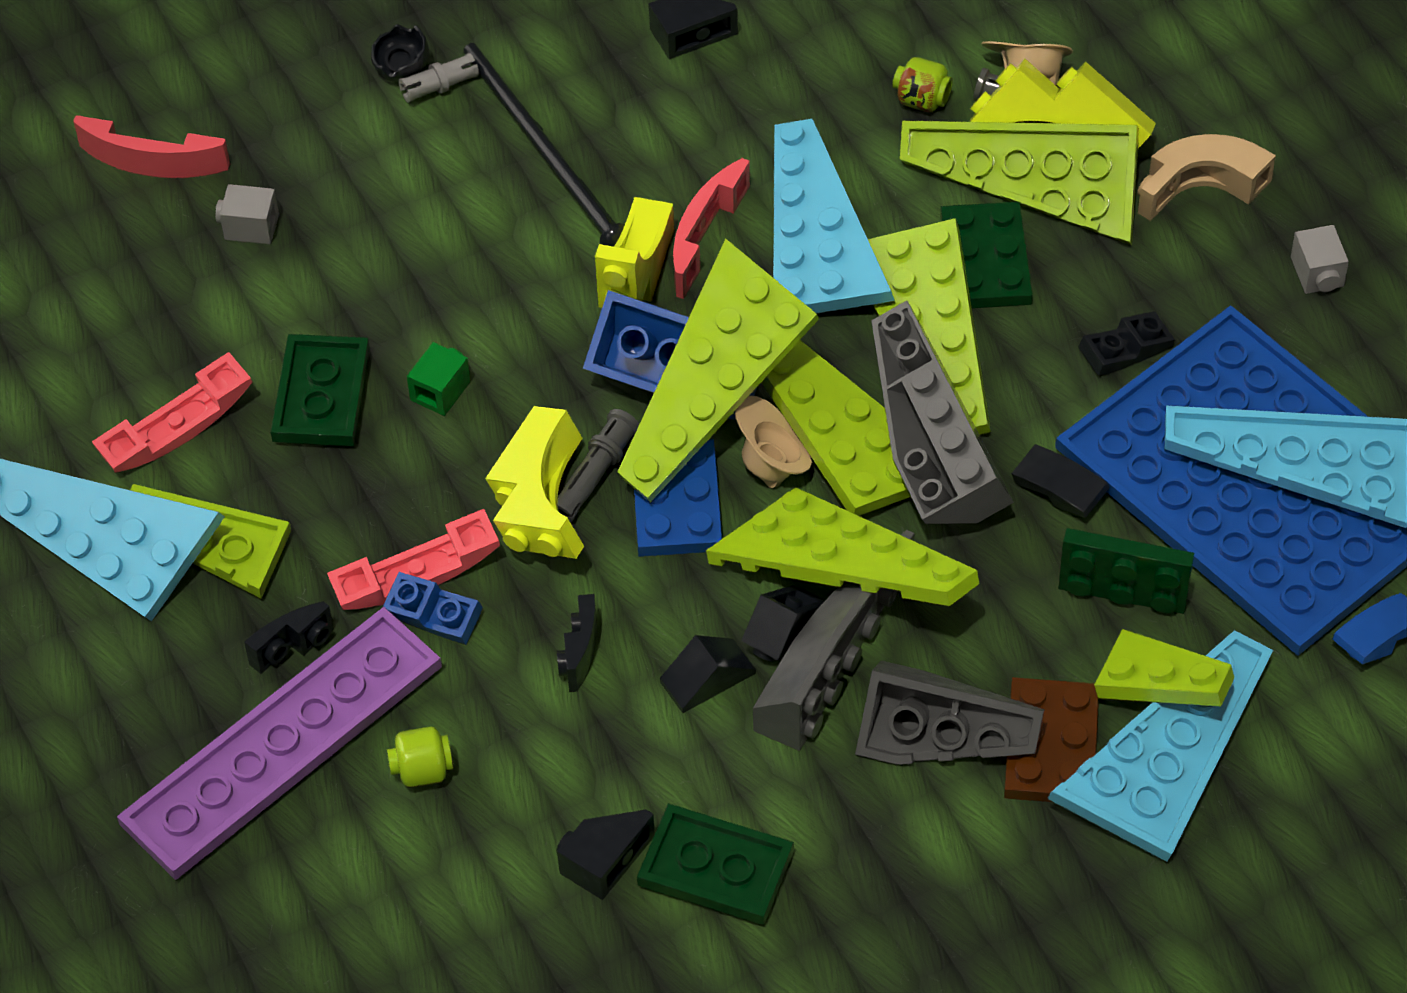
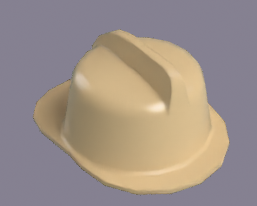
M993 41L981 43L987 49L1002 53L1005 68L1010 63L1017 67L1025 58L1055 85L1058 82L1063 57L1073 53L1072 48L1057 44L1020 45Z
M748 396L735 410L738 425L746 437L742 449V460L747 469L755 476L761 478L770 488L778 487L791 474H802L808 471L812 463L811 456L782 413L767 400L757 396Z

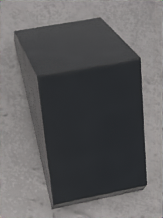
M695 635L660 677V683L681 712L685 713L755 675L756 669L734 639Z

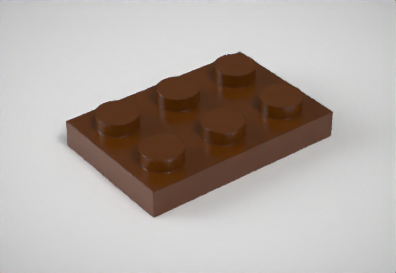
M1012 677L1010 698L1045 709L1035 754L1007 756L1004 799L1053 802L1048 799L1051 791L1060 783H1064L1085 761L1096 755L1098 697L1094 686L1095 683Z

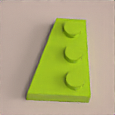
M1122 629L1094 686L1097 697L1104 699L1221 707L1235 677L1231 664Z

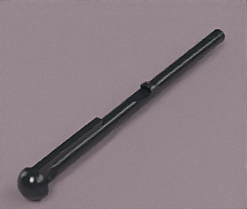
M475 43L467 44L464 47L463 53H470L474 57L475 61L472 62V65L477 64L481 77L602 233L599 240L600 244L614 247L625 225L621 223L616 224L478 46Z

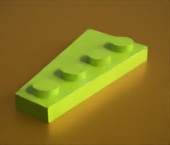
M136 484L132 485L130 491L216 511L225 516L192 564L262 598L291 533L288 521Z

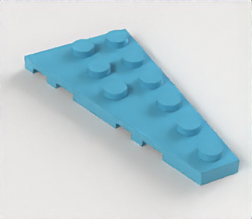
M813 119L776 124L774 126L773 278L815 313L895 301Z
M1166 406L1165 450L1407 528V419Z
M0 459V516L150 621L154 619L225 518V516L216 511Z
M1234 630L1206 655L1207 657L1232 665L1235 678L1221 707L1152 702L1111 738L1104 748L1085 761L1070 778L1052 790L1048 799L1168 862L1273 650Z

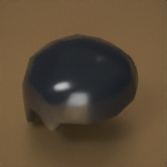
M396 24L389 32L381 34L371 48L372 65L383 78L389 81L399 82L401 78L420 73L426 68L428 63V42L417 25L410 29Z

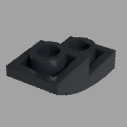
M1153 311L1123 317L1117 329L1085 335L1082 337L1078 347L1096 374L1100 376L1147 360L1171 347L1175 339L1157 313Z
M1036 444L1011 473L1016 485L1048 495L1054 507L1085 518L1110 488L1106 481L1080 464Z
M595 594L578 595L579 612L571 613L572 632L564 633L565 650L557 651L559 676H568L569 692H578L589 672L594 657L597 638Z
M322 601L301 607L275 619L244 641L249 665L262 674L272 664L275 665L281 662L291 647L305 656L315 646L322 645L334 629L330 606Z

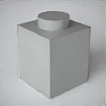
M228 184L224 200L219 199L216 206V222L222 225L224 240L271 244L279 216L275 189Z
M1334 225L1295 232L1291 259L1305 294L1318 291L1328 292L1335 288L1344 287L1349 261Z

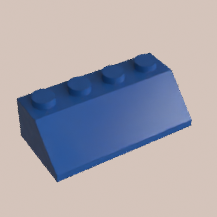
M608 290L583 369L654 393L689 317ZM757 387L749 396L755 395ZM735 411L729 419L736 420Z

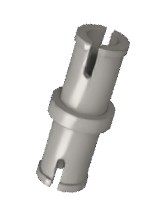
M468 53L463 57L444 64L436 62L430 64L428 70L399 79L400 91L415 86V88L407 90V93L402 95L405 101L411 102L435 91L438 93L446 92L451 85L472 77H478L479 70L477 64L462 69L470 66V63L475 61L474 57Z

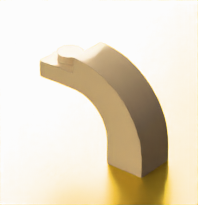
M1203 134L1174 141L1151 156L1150 173L1141 182L1137 192L1140 196L1138 214L1151 221L1177 194L1198 186L1222 189L1249 205L1272 181L1276 155L1252 142L1227 135Z

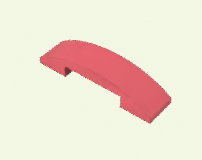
M77 115L74 119L79 146L94 158L120 170L160 178H190L227 171L230 166L226 140L223 138L188 133L182 145L118 135L115 132L113 121Z
M742 158L718 172L698 191L686 208L676 232L673 249L676 297L685 298L700 272V245L698 244L718 210L721 209L734 214L750 187L749 160Z
M228 352L195 374L198 384L134 426L125 419L93 440V446L115 473L139 467L156 460L190 441L219 419L252 384L251 377Z
M479 510L445 524L448 534L370 565L367 557L328 572L327 575L342 610L384 605L398 572L433 581L440 585L483 560L500 546L498 537L485 510Z

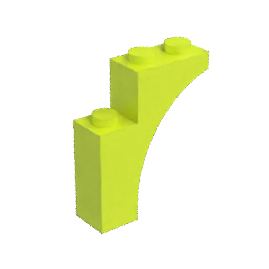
M1025 58L1017 67L1010 63L996 79L1000 86L991 96L985 91L970 108L974 112L970 122L1014 123L1021 121H1043L1056 124L1137 125L1139 128L1138 148L1150 137L1156 125L1151 118L1086 61L1077 71L1070 67L1056 85Z
M634 197L627 221L615 246L599 244L595 255L599 308L603 307L608 290L640 301H652L674 231L673 203Z
M534 406L485 478L495 494V499L502 505L493 522L503 536L504 543L514 551L542 553L550 557L561 556L577 559L584 548V544L569 519L559 513L557 506L559 485L563 472L575 449L583 439L567 410Z

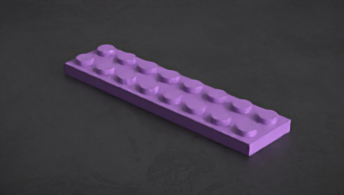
M385 607L381 608L117 816L119 825L162 868L177 880L442 667L441 658Z

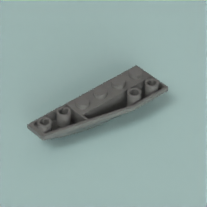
M906 300L871 320L892 457L924 523H978L1014 503L968 411L909 302Z
M906 530L901 534L914 541L915 533ZM844 581L841 587H837L815 611L793 640L754 705L753 731L798 751L802 749L808 737L815 738L823 722L822 713L827 704L834 705L843 686L842 678L847 671L853 672L862 654L861 646L866 638L871 640L875 636L881 621V616L879 615L884 606L891 607L893 605L898 590L880 588L877 593L862 591L860 584Z

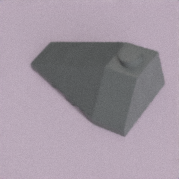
M881 660L871 673L855 754L897 765L911 764L914 761H949L954 758L975 756L986 758L1035 754L1045 709L924 670Z

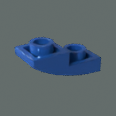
M398 572L383 605L401 621L465 645L483 609L478 600L441 590L436 582Z
M1399 593L1367 608L1337 630L1332 640L1347 651L1350 657L1361 664L1391 655L1396 641L1407 637V597Z

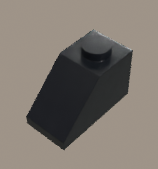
M656 0L648 3L650 30L669 60L738 34V13L734 3L723 0Z
M794 585L761 594L741 641L754 647L753 653L762 659L773 662L780 660L784 657L793 640L824 601Z
M639 810L584 819L574 832L568 831L557 846L559 873L596 897L604 900L655 835L654 814L648 810Z

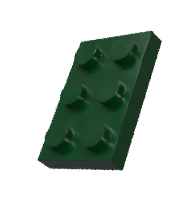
M1020 201L941 206V222L956 219L959 226L972 309L1032 305L1033 295Z
M288 334L270 432L272 442L354 446L370 350L369 338Z
M1066 528L1062 546L1058 589L1069 591L1077 596L1090 595L1110 599L1118 604H1135L1150 607L1163 613L1175 612L1184 614L1194 553Z
M668 803L638 872L637 886L764 925L794 852V842Z

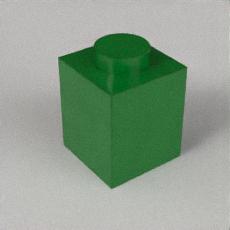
M432 342L407 375L410 401L442 416L448 413L471 382L468 357H465L455 348H446L435 342Z

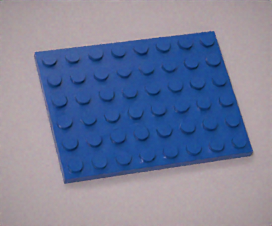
M1231 305L1056 438L1055 448L1059 452L1106 481L1110 487L1107 493L1171 548L1193 552V566L1297 656L1407 567V528L1164 449L1166 406L1368 417Z

